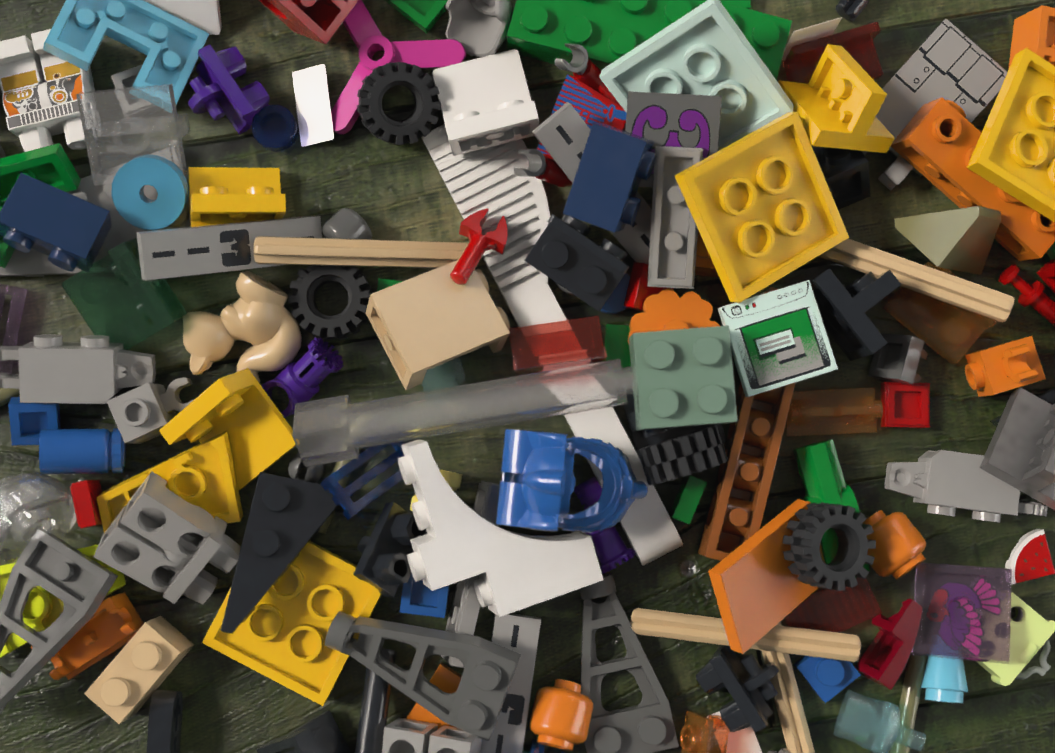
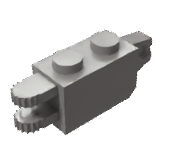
M42 334L33 336L34 342H29L23 346H0V361L19 360V374L0 373V388L20 389V403L106 404L122 388L155 382V355L123 350V343H109V336L87 335L81 336L80 342H63L62 335Z
M928 450L918 458V462L887 463L885 489L914 497L913 502L928 504L927 513L955 517L956 508L973 510L972 519L1000 523L1001 514L1018 516V513L1047 516L1048 506H1043L1041 503L1019 502L1020 490L980 468L984 458L983 455L946 450Z

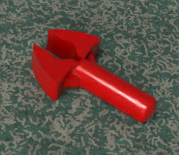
M489 208L477 211L461 222L459 234L468 237L470 242L450 274L453 282L459 285L466 284L485 251L493 249L502 255L504 254L508 236L507 223L504 216L500 219L497 228L494 231L487 232L485 235H482V227L487 220Z

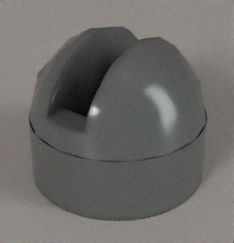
M300 451L290 459L288 464L290 478L316 484L322 480L326 471L323 458L314 451ZM305 457L311 458L312 460L307 469L305 479L298 478Z

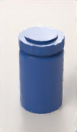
M113 428L112 432L108 429H41L39 439V466L41 474L108 473L110 470L113 473H123V466L126 463V443H124L118 428Z

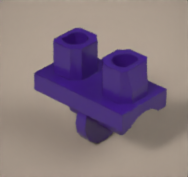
M210 44L199 49L198 55L202 60L196 67V72L200 77L194 78L189 83L195 91V94L188 102L189 107L195 114L208 111L214 121L226 115L239 135L251 129L253 117L268 107L269 94L258 81L241 89L234 81L235 78L245 74L247 69L245 59L237 47L234 46L216 53Z

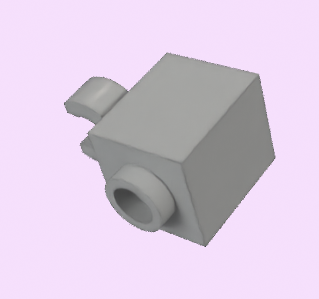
M190 378L175 379L169 384L167 390H165L164 385L148 382L108 400L107 404L124 443L142 444L162 435L159 430L176 416L175 411L181 412L194 401L191 400L188 403H183L179 398L180 391L184 387L193 384Z

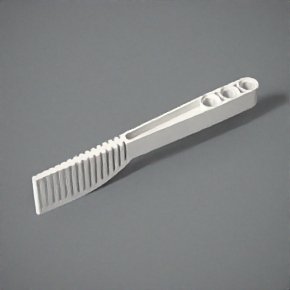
M445 124L431 130L426 137L422 136L421 138L463 219L477 211L489 208L487 220L482 227V235L494 231L502 216L506 219L508 236L504 254L502 255L490 249L485 251L482 257L575 437L599 439L607 444L611 443L615 448L622 450L629 459L637 481H643L648 487L647 495L642 499H635L623 519L619 521L642 566L683 546L682 540L654 485H648L641 461L548 285L549 277L524 261L549 223L547 221L550 218V211L542 180L536 177H519L514 173V168L528 169L529 167L527 156L518 154V150L527 149L523 140L520 139L453 156ZM588 460L602 488V473L596 465Z

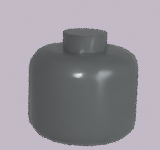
M350 208L338 210L322 226L324 238H372V232L367 222Z

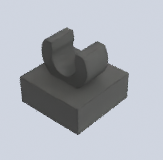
M881 333L888 343L873 354L868 376L881 381L905 384L920 382L921 376L916 374L919 359L927 358L926 351L922 349L924 341L909 335Z

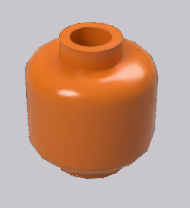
M879 510L862 523L871 525L874 533L867 535V539L876 540V549H868L867 555L875 557L871 566L878 575L883 577L893 575L897 580L926 559L922 555L926 548V541L903 512H894L886 516L882 510Z
M556 679L554 687L546 686L540 688L535 696L529 722L531 731L538 735L537 743L561 750L573 751L574 744H582L587 739L594 708L593 702L588 696L581 694V685L572 681Z

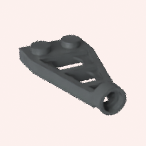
M40 528L36 530L12 568L0 601V653L12 633H15L32 645L31 653L15 672L11 673L0 665V715L7 703L93 617L118 575L54 534ZM38 586L62 600L64 604L62 614L42 632L35 631L26 625L23 620V610L29 594Z
M613 573L602 574L604 580L579 589L581 599H583L581 694L588 696L594 706L588 736L585 741L587 753H653L679 747L669 701L615 592L617 590ZM607 596L606 600L602 603H595L591 600ZM614 625L620 630L627 650L625 657L601 662L597 659L595 633L599 628ZM620 670L630 672L642 692L641 702L630 707L612 711L605 710L601 705V683L607 673Z
M341 611L333 619L325 639V646L350 655L445 723L470 734L477 735L487 741L490 740L521 656L517 652L478 636L361 616L356 618ZM354 633H359L358 640L353 638ZM393 639L415 647L416 653L410 670H404L382 656L381 650L384 640ZM438 654L455 657L463 663L464 671L456 692H443L426 679L423 667L428 656Z

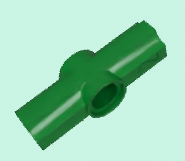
M833 439L793 449L798 472L806 494L803 497L804 501H809L811 504L829 503L855 508L854 512L860 513L854 492L845 483ZM832 528L826 530L820 542L825 564H829L835 558L838 550V537ZM864 564L863 568L870 572L869 565Z

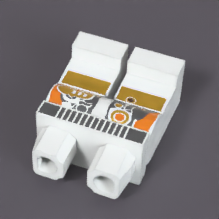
M51 29L32 33V41L26 35L0 41V86L3 106L7 115V126L10 132L20 138L24 151L27 152L53 145L51 136L61 133L65 134L67 146L72 150H81L95 146L94 125L101 124L102 120L97 109L91 67L89 66L88 70L85 71L44 51V42Z

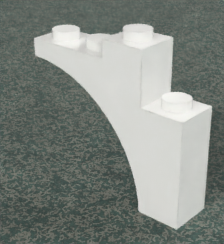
M418 439L401 445L404 456L398 458L399 468L405 484L413 483L418 500L411 504L418 528L420 530L426 529L428 533L410 540L414 552L407 554V558L415 581L422 580L423 584L433 591L479 575L480 579L474 581V588L480 605L483 608L488 606L490 611L498 617H502L604 580L590 535L575 531L569 534L554 536H534L499 528L475 513L451 489L435 463L427 441Z

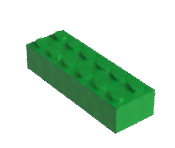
M517 0L507 33V50L516 49L521 56L555 65L556 58L564 59L568 63L572 61V51L565 46V43L579 44L587 50L588 59L602 70L707 0ZM720 1L777 80L792 20Z

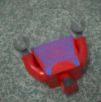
M565 43V46L572 51V61L568 63L564 59L556 58L555 65L558 69L573 72L574 77L567 74L551 115L565 103L569 102L590 129L593 123H604L623 130L627 113L599 78L602 70L588 59L587 50L583 46ZM539 143L537 149L518 150V154L527 156L529 167L528 169L514 168L515 175L519 177H536L539 180L562 188L572 186L573 183L541 143Z

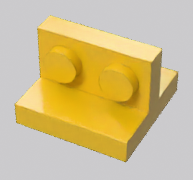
M827 44L808 84L778 81L794 104L793 112H798L808 139L813 146L879 153L888 152L895 137L876 117L887 94L842 46Z
M188 167L190 227L281 219L286 213L285 194H281L280 168Z

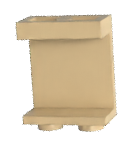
M457 260L370 294L366 315L405 390L422 384L427 370L481 347L489 345L493 353L502 350L510 334L509 320L501 307H496L491 299L487 279L480 269H474L466 284H456L452 281L450 274L457 264Z

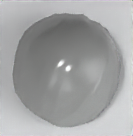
M448 0L446 9L449 11L450 20L445 33L446 38L460 41L464 45L466 53L470 56L485 57L495 54L507 37L513 15L511 1Z

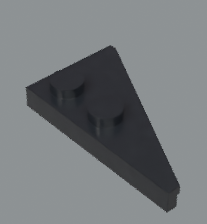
M263 472L259 473L223 618L222 632L233 634L240 624L246 621L255 610L254 607L288 570L299 556L300 551L320 531V527L337 506L343 503L347 494L345 489Z

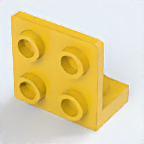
M248 368L219 378L159 430L169 445L186 438L191 443L197 440L202 443L227 431L238 491L246 487L259 476L260 472L267 470L300 442L298 435Z

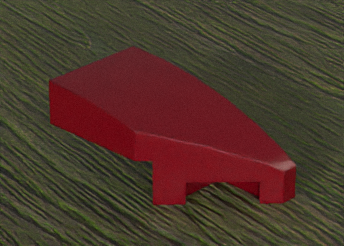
M908 598L902 602L901 609L893 616L886 618L884 615L879 614L873 617L872 624L880 629V631L855 666L856 670L866 678L892 690L913 649L919 630L922 606L913 599Z

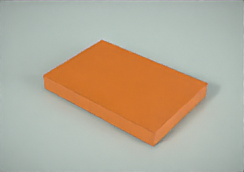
M800 499L794 501L708 571L731 650L744 654L819 588L798 580L799 575L792 574L788 568L794 561L785 560L783 554L784 551L791 550V545L783 544V536H792L793 531L786 528L790 520L800 521L795 513L799 509L808 510L807 505L811 504L809 501ZM820 544V555H821L822 561L825 563L824 556H823V552H822V548H821V544Z

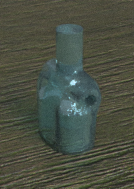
M851 690L846 692L836 720L834 736L852 741L874 753H888L894 742L917 751L923 749L926 734L900 725V709L897 705L866 697Z

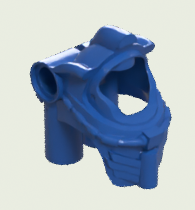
M505 429L501 467L503 475L499 487L496 524L545 531H557L559 527L563 528V530L574 532L575 530L582 532L600 530L601 532L608 527L615 526L616 523L623 519L634 500L642 499L648 493L646 483L637 481L628 457L622 450L615 448L611 443L607 444L602 442V440L594 438L585 439L584 437L574 436L567 438V435L560 433ZM574 453H577L590 460L599 468L602 473L603 485L600 499L596 504L582 512L570 515L568 514L570 496L575 488V476L573 474Z

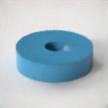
M142 155L130 160L118 170L112 182V199L118 213L128 223L141 229L157 230L169 226L182 215L188 204L189 187L183 172L172 161L158 155ZM145 185H151L157 190V199L152 200L145 196Z

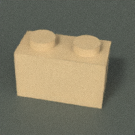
M162 616L151 619L142 625L84 694L113 720L121 724L138 712L194 644Z

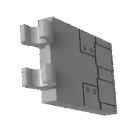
M945 19L882 88L887 96L876 117L896 139L924 104L943 97L945 100L958 104L964 110L965 118L971 123L1000 91L1007 71L949 20ZM890 146L889 151L897 158L879 176L878 180L889 190H892L912 169L920 177L922 174Z

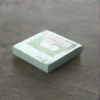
M809 280L718 309L723 326L729 325L731 352L746 397L838 369Z

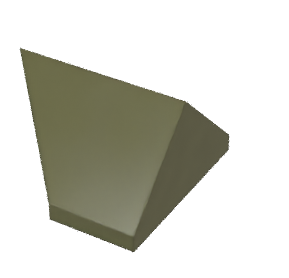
M974 206L895 219V228L937 267L981 275L1001 222V211Z

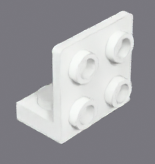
M513 49L433 70L432 74L435 86L438 87L440 93L438 98L439 102H441L444 124L453 156L535 136L532 131L539 126V117L535 102L531 101L518 50Z

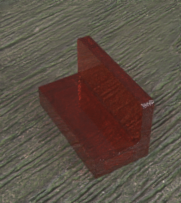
M870 23L793 46L783 61L788 81L808 84L827 44L842 46L873 80L879 79L883 75V71L873 43L874 38L881 31L879 23Z
M599 315L509 329L516 376L605 363L607 358L606 347L603 346Z

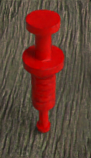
M1015 264L1009 266L1000 275L999 282L1003 285L1011 283L1022 293L1018 299L1019 304L1023 307L1031 305L1055 326V302L1043 292L1045 286L1040 281L1029 285L1018 275L1020 271L1018 266Z

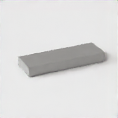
M655 146L657 158L654 165L647 285L648 287L694 289L698 228L675 175L700 162L703 158V148Z

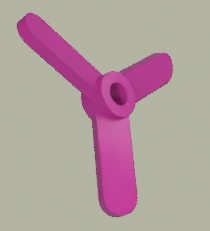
M358 0L343 21V24L359 49L360 62L331 111L333 131L337 134H345L352 129L360 115L357 110L359 97H357L358 90L361 89L364 78L371 74L373 69L393 62H406L420 68L446 67L464 61L466 56L464 45L456 39L390 42L381 34L363 1ZM377 51H385L384 56L380 60H372L373 55Z

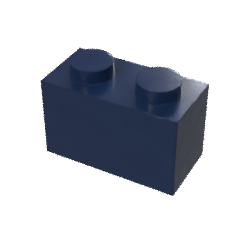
M593 123L563 214L614 233L624 230L626 224L632 225L641 204V199L635 197L641 179L646 181L649 179L657 158V154L651 152L654 141L604 123Z
M20 173L0 211V234L4 237L3 241L21 252L30 253L31 249L48 255L47 259L52 264L71 272L78 268L89 273L112 227L109 210L23 173Z

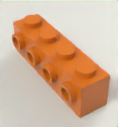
M943 97L924 104L893 141L891 147L960 209L982 206L1001 211V222L995 240L1018 261L1042 258L1055 242V223L967 168L983 130H978L965 118L966 114L958 104L945 100Z

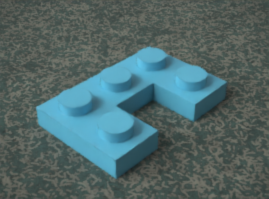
M66 0L44 42L43 50L87 71L105 35L147 55L135 79L131 93L173 113L199 58L198 50L204 47L209 33L144 0Z

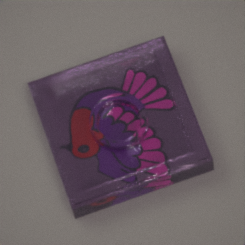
M920 563L916 566L914 601L922 606V615L912 655L1009 664L1012 569Z

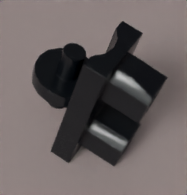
M395 502L385 503L371 536L362 537L357 548L362 553V556L353 575L373 585L383 596L394 597L399 584L407 583L412 573L407 554L414 552L410 540L428 534L427 530H420L418 528L414 514L408 513Z
M720 646L709 662L697 673V681L708 695L724 687L731 694L734 700L723 705L720 709L721 718L730 732H736L751 726L756 733L767 727L768 722L766 720L775 711L768 700L778 693L770 679L779 672V669L774 662L760 666L753 653L741 659L736 651L730 649V646Z

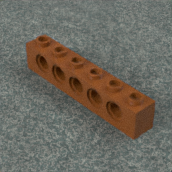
M770 287L768 290H766V291H765L764 293H762V294H765V293H768V292H771V291H775V290H778V289H777V288H774V287ZM740 380L736 397L738 422H733L729 425L724 445L728 461L719 466L698 551L702 556L722 561L760 530L795 383L746 397Z

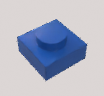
M11 397L8 407L12 446L39 445L41 429H61L59 403H20V397Z
M411 573L408 582L403 583L400 613L445 618L450 585L431 591L423 584L422 580L415 581Z
M803 656L793 664L824 703H827L860 676V673L850 661Z

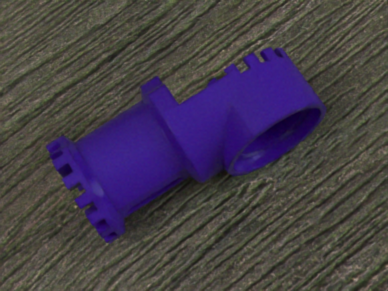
M314 338L308 344L309 351L298 362H291L276 378L261 385L271 400L272 390L275 386L282 387L287 392L289 397L288 407L285 410L278 408L284 418L299 411L319 391V384L331 372L337 373L343 367L342 356L338 355V350L333 352L334 346L331 344L328 347V342H324L322 338Z
M595 476L577 485L574 488V492L578 499H580L581 504L585 505L583 507L586 510L598 502L602 488ZM615 526L608 527L601 532L600 530L582 532L590 535L602 574L616 568L617 563L622 565V560L626 562L636 555L633 548H628Z

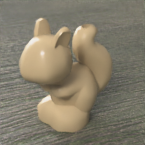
M245 270V272L242 271L235 283L240 298L234 304L227 305L222 310L220 316L201 311L188 312L183 316V343L185 349L191 354L189 364L193 375L202 374L211 367L213 362L223 359L230 352L234 341L240 340L251 343L253 346L241 355L236 370L238 372L248 368L260 383L259 371L272 372L285 368L294 360L301 348L302 335L299 324L284 307L288 295L268 280Z

